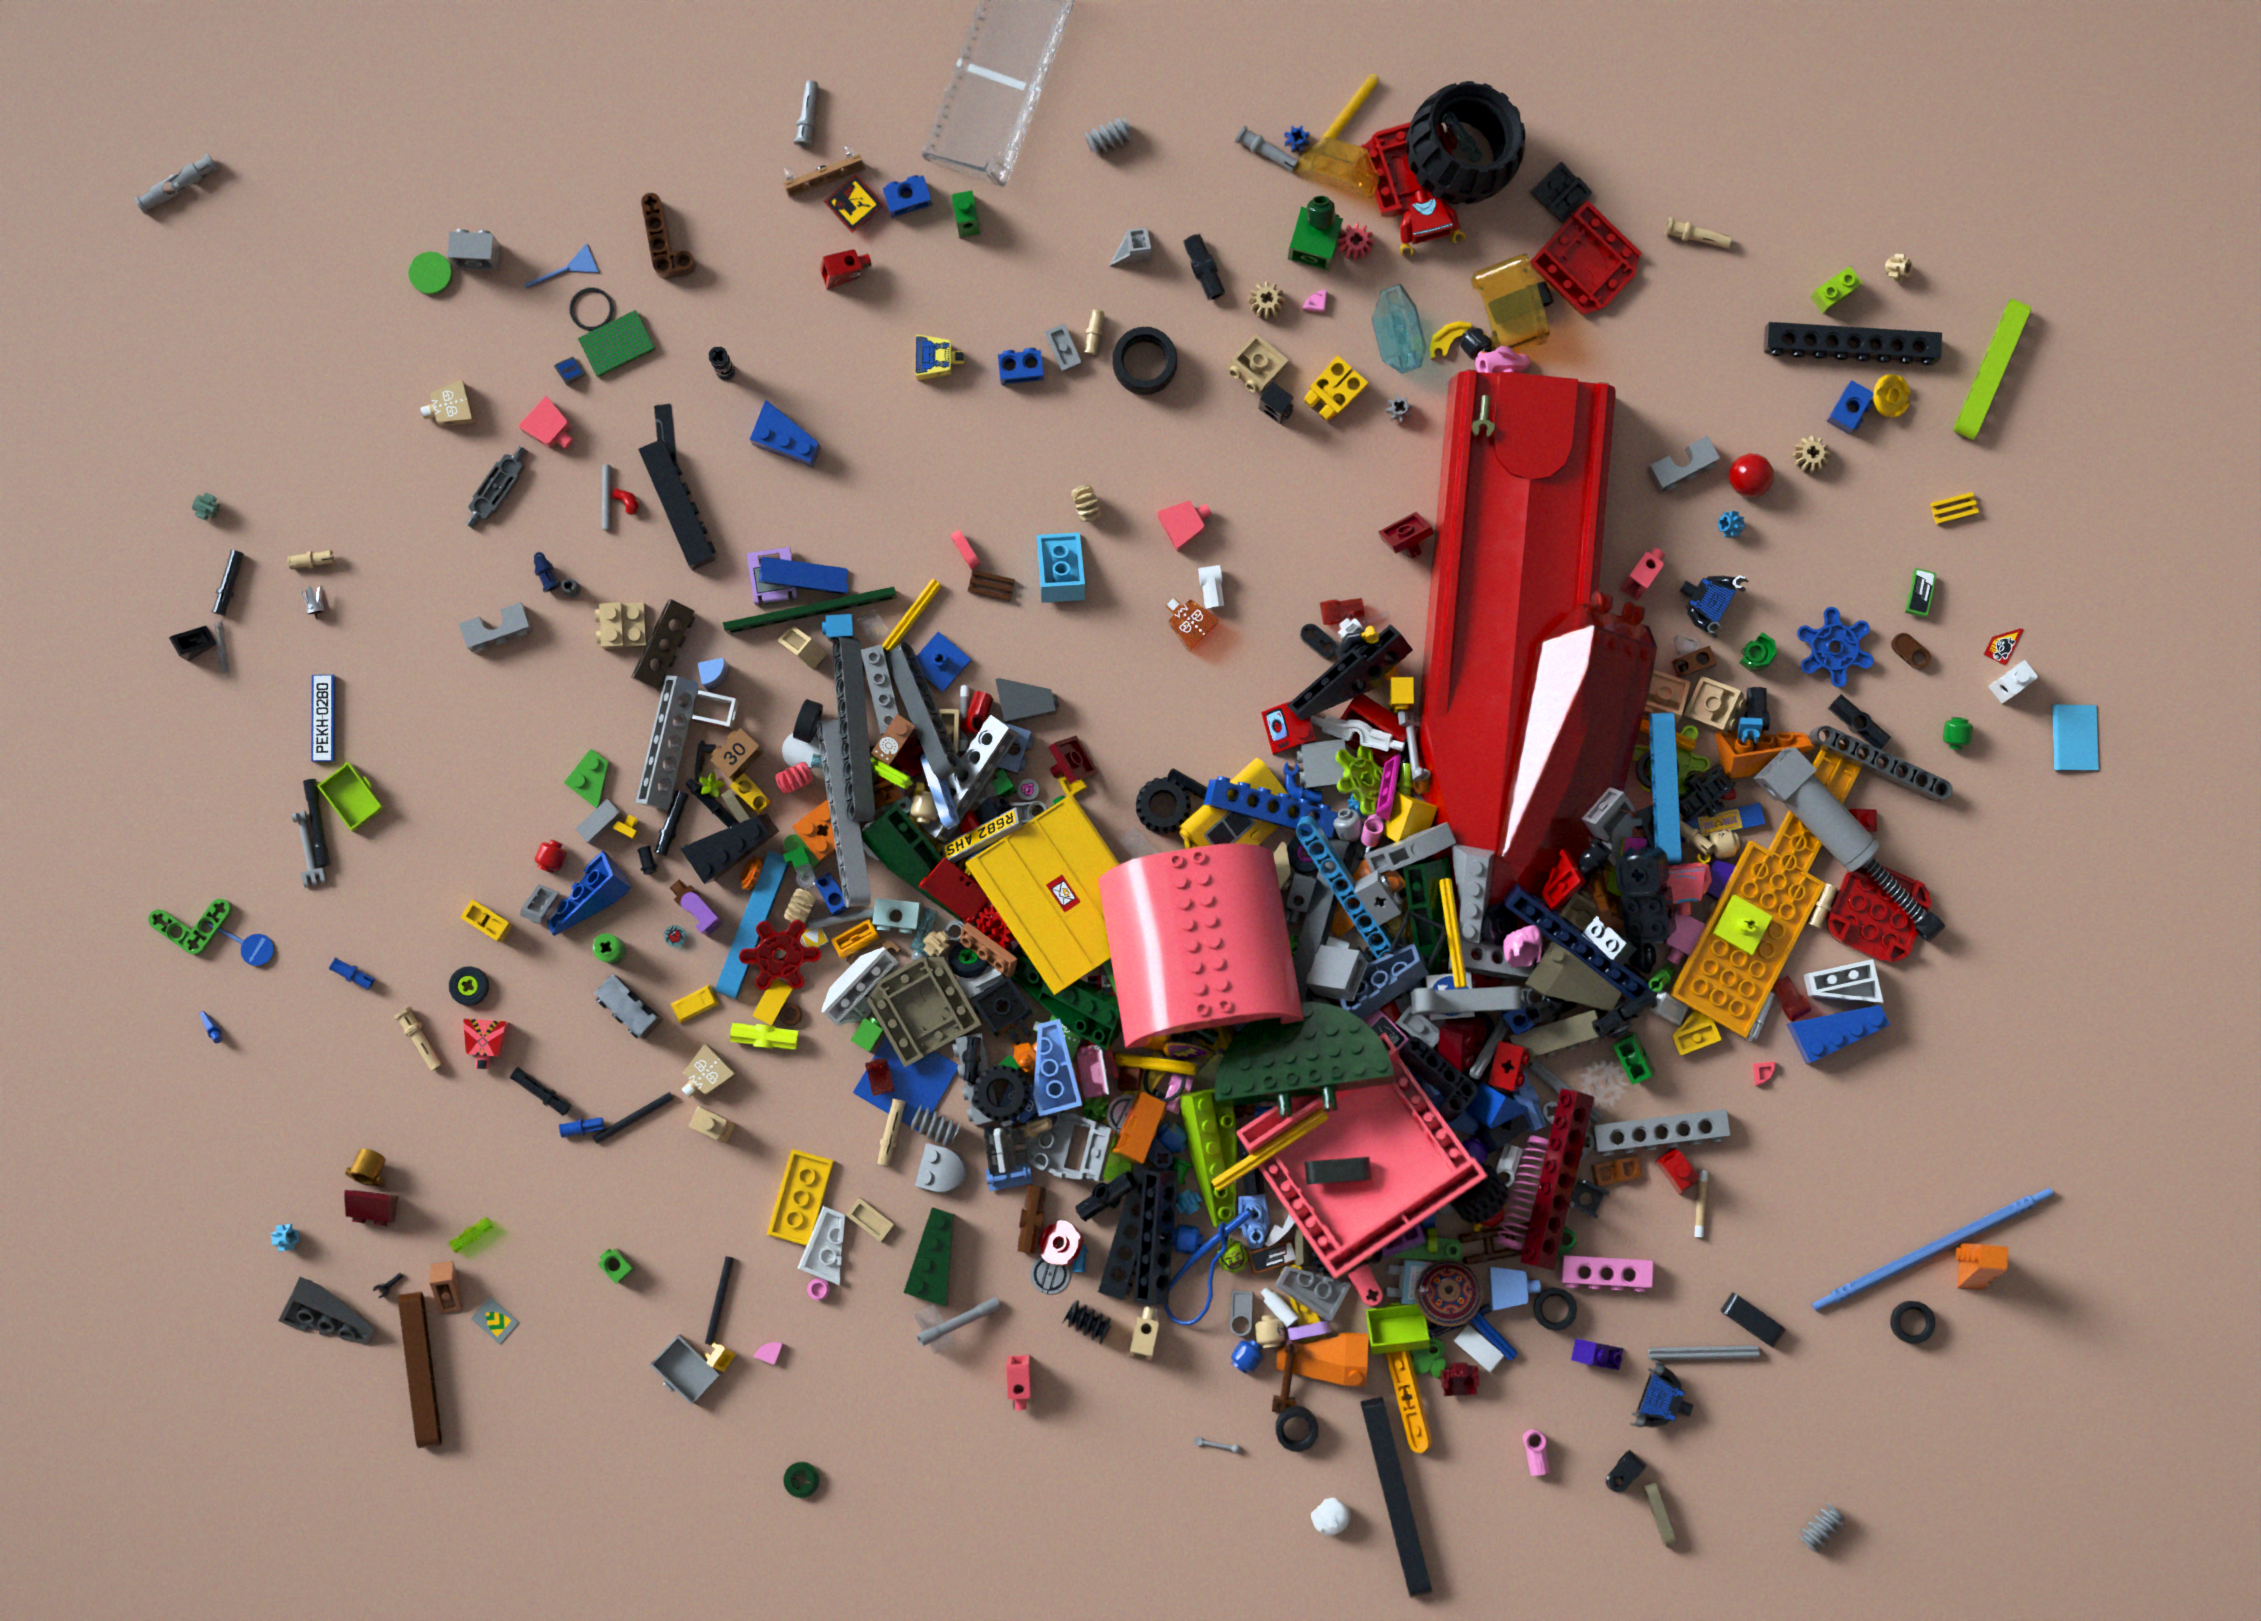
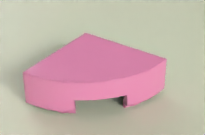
M1320 290L1312 294L1305 301L1303 310L1324 313L1327 290Z
M771 1342L765 1344L757 1350L754 1357L775 1365L783 1343Z

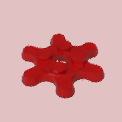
M794 920L787 930L780 932L774 931L769 922L761 921L756 926V932L760 936L761 942L755 948H744L740 951L739 960L741 963L756 964L760 968V974L755 979V986L759 990L768 989L776 978H784L793 989L801 988L804 985V978L800 974V966L805 962H816L821 958V950L818 947L803 946L801 944L800 938L806 930L805 924L802 921ZM777 949L786 951L783 958L777 959L774 957Z

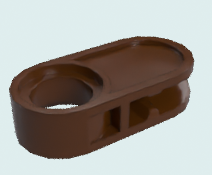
M1899 633L1892 639L1891 647L1893 651L1911 667L1923 669L1929 665L1931 661L1929 651L1911 635ZM1915 653H1922L1925 656L1924 664H1917L1914 661Z

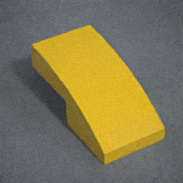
M778 979L773 980L752 1016L773 1026L793 988Z

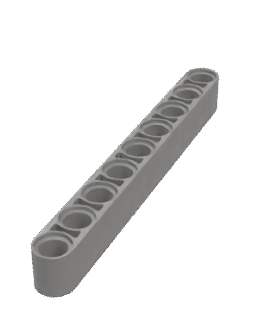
M820 720L817 724V735L844 903L846 907L869 906L871 893L859 821H849L846 816L838 720Z

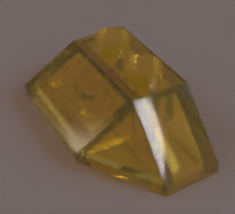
M1325 137L1300 154L1293 170L1294 174L1372 199L1380 181L1367 149L1331 137Z

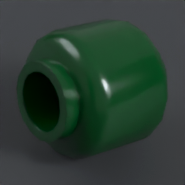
M1316 196L1308 202L1307 222L1310 226L1317 230H1325L1334 223L1335 205L1328 197Z

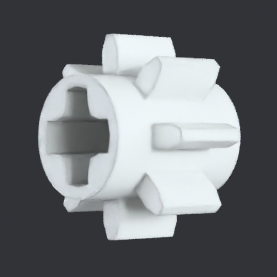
M1346 618L1339 624L1341 630L1338 632V635L1343 639L1346 634L1354 632L1359 627L1363 631L1365 630L1355 618L1351 622Z

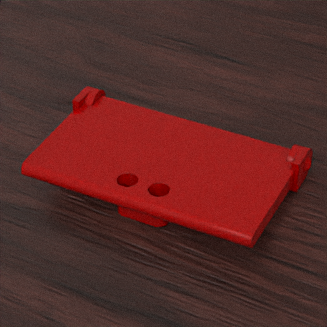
M946 857L918 885V887L927 891L962 918L965 923L968 922L969 924L973 922L976 918L975 915L989 900L978 882Z

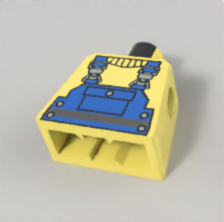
M916 335L917 380L951 375L952 364H964V351H952L950 340Z

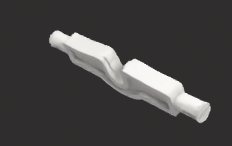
M1314 715L1310 718L1311 724L1322 727V732L1334 735L1345 741L1351 740L1355 731L1360 735V744L1362 746L1384 751L1393 748L1401 752L1405 747L1404 742L1393 740L1392 734L1375 730L1360 720L1345 721L1328 715L1325 719Z

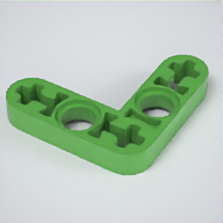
M214 900L193 929L187 927L168 912L159 909L150 913L148 922L152 928L186 952L199 955L207 948L218 933L219 928L223 926L231 915L232 906L227 900ZM218 904H219V905L225 904L223 908H224L226 911H225L224 913H221V912H220V913H218V915L216 916V918H219V919H220L219 921H217L216 919H214V918H212V917H209L210 914H212V915H214V916L217 914L218 908H216V907H217ZM163 915L162 919L171 924L168 927L161 923L156 925L157 920L155 917ZM205 921H211L214 925L213 930L209 933H205L202 929ZM176 926H180L183 930L180 938L172 936V929ZM197 932L207 937L205 940L203 938H200L197 943L199 945V948H193L191 950L192 944H190V942L192 940L197 941L200 937L199 935H196Z

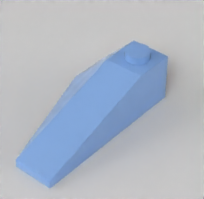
M1060 1019L1038 1024L1033 1095L1039 1117L1083 1106Z

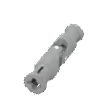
M206 153L205 157L196 163L191 162L183 167L178 175L174 174L149 188V192L140 197H134V200L141 211L147 214L150 208L157 204L165 203L185 189L184 186L199 182L207 173L212 170L217 171L218 167L211 156ZM167 181L170 182L171 187L175 190L174 193H166L163 190V185Z

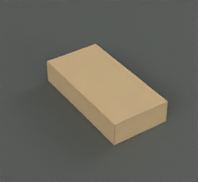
M860 1197L846 1214L848 1218L879 1242H882L895 1225Z

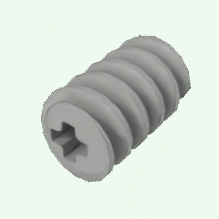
M1124 115L1122 116V121L1119 118H1115V126L1108 121L1107 129L1103 125H1099V132L1092 128L1091 136L1088 132H1084L1085 139L1092 152L1094 151L1100 156V148L1108 152L1109 144L1113 149H1116V141L1124 145L1123 138L1132 142V133Z
M921 1104L912 1120L911 1130L914 1131L919 1127L920 1135L927 1131L928 1139L935 1135L936 1143L942 1138V1146L944 1147L949 1142L952 1143L961 1124L958 1123L953 1127L952 1119L945 1123L944 1115L937 1119L938 1112L934 1111L929 1115L930 1108L926 1107L921 1111Z
M1826 1503L1828 1511L1824 1509L1819 1510L1822 1518L1814 1515L1813 1519L1816 1524L1807 1522L1809 1530L1801 1528L1803 1537L1797 1535L1808 1548L1818 1554L1820 1551L1817 1545L1825 1547L1826 1544L1823 1539L1826 1538L1831 1541L1830 1532L1838 1534L1836 1526L1845 1527L1842 1521L1844 1517L1829 1503Z

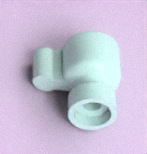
M904 797L894 801L893 804L881 807V809L885 813L890 807L898 804L909 817L912 800Z

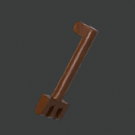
M1288 1340L1285 1345L1286 1359L1281 1395H1273L1272 1412L1277 1411V1404H1281V1413L1286 1409V1405L1292 1407L1296 1403V1398L1289 1397L1295 1354L1299 1352V1344L1294 1340Z

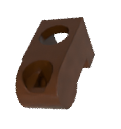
M1710 646L1672 661L1678 678L1715 667L1717 664Z

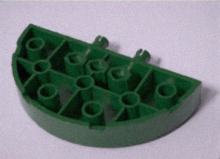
M1301 1002L1304 1021L1281 1024L1280 1017L1250 1021L1238 1032L1228 1045L1219 1064L1215 1082V1101L1220 1109L1278 1100L1279 1118H1286L1285 1109L1288 1118L1293 1116L1291 1098L1322 1094L1323 1111L1330 1112L1329 1103H1331L1332 1111L1338 1110L1335 1092L1397 1083L1384 1044L1363 1020L1349 1011L1330 1004Z

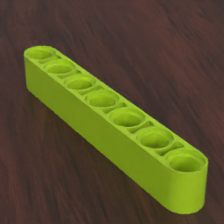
M2013 298L2009 300L1955 423L1953 432L1971 440L1975 439L2032 306Z

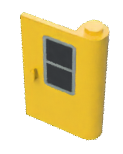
M1255 758L1230 781L1233 784H1238V782L1251 784L1250 788L1258 790V787L1271 790V794L1277 796L1279 793L1288 794L1267 765L1259 758ZM1229 790L1227 793L1230 801L1234 799V792L1232 790ZM1250 795L1248 797V804L1252 807L1255 801L1253 796ZM1270 801L1268 804V809L1270 812H1273L1275 809V805L1272 801ZM1203 805L1180 825L1181 831L1179 834L1186 842L1191 841L1199 847L1217 844L1259 845L1279 826ZM1290 807L1288 810L1289 816L1295 812L1293 807Z

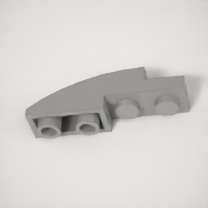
M1446 822L1410 835L1402 841L1366 853L1365 859L1371 872L1376 870L1379 873L1388 870L1393 871L1437 853L1455 844L1457 841L1449 823Z

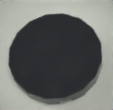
M1495 902L1490 905L1482 921V932L1485 940L1493 946H1503L1506 936L1517 930V915L1508 909L1504 902Z

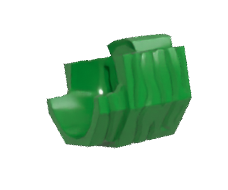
M1762 632L1755 641L1751 640L1743 648L1741 654L1744 657L1739 664L1749 671L1766 669L1777 656L1775 640Z

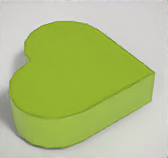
M1429 1227L1428 1229L1429 1254H1437V1227Z

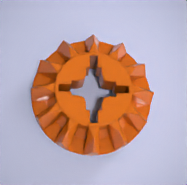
M754 856L745 864L740 878L742 889L751 890L756 885L763 867L761 858Z

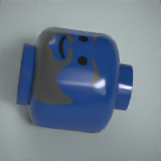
M1169 1121L1165 1122L1156 1132L1157 1139L1171 1153L1176 1151L1179 1154L1188 1145L1185 1142L1188 1135L1176 1121L1171 1123Z

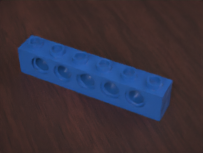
M1218 776L1217 779H1209L1203 804L1205 806L1296 830L1298 822L1302 817L1309 816L1312 812L1326 837L1332 838L1334 820L1337 818L1338 812L1331 811L1332 807L1323 804H1319L1318 807L1312 806L1309 800L1300 798L1298 801L1291 800V795L1279 793L1278 796L1273 795L1271 790L1258 787V790L1251 789V784L1244 782L1233 784L1230 783V778ZM1229 790L1234 792V799L1232 801L1227 797ZM1250 795L1253 796L1255 801L1252 807L1248 804V797ZM1270 801L1275 805L1273 812H1270L1268 809ZM1290 807H1293L1295 810L1293 818L1288 814ZM1309 825L1301 827L1304 832L1312 831Z

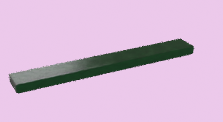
M893 586L723 622L726 633L731 634L897 598V594Z

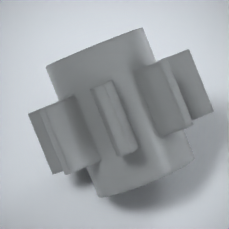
M1396 395L1394 401L1388 400L1387 403L1391 407L1387 408L1385 413H1391V421L1395 418L1399 419V422L1402 423L1404 416L1410 418L1411 414L1407 410H1411L1413 405L1407 404L1408 397L1401 399L1399 395ZM1401 405L1403 409L1396 412V407L1398 408Z

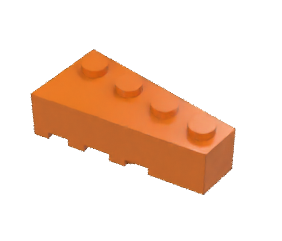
M1960 1243L1955 1253L1956 1261H1958L1957 1288L1984 1290L1986 1286H1989L1991 1281H1995L1997 1276H2000L2007 1270L2008 1247Z

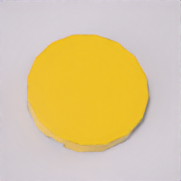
M1889 374L1879 378L1875 384L1873 398L1876 409L1881 415L1885 417H1899L1909 407L1908 396H1910V388L1902 376Z

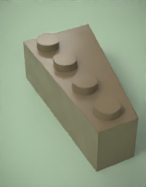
M1599 1009L1531 1029L1525 1033L1521 1032L1518 1035H1512L1510 1038L1512 1043L1529 1047L1530 1063L1537 1061L1536 1056L1544 1053L1546 1057L1559 1054L1557 1049L1566 1047L1567 1051L1579 1048V1043L1587 1041L1588 1045L1601 1041L1593 1029L1592 1021L1595 1019L1600 1020L1602 1016Z

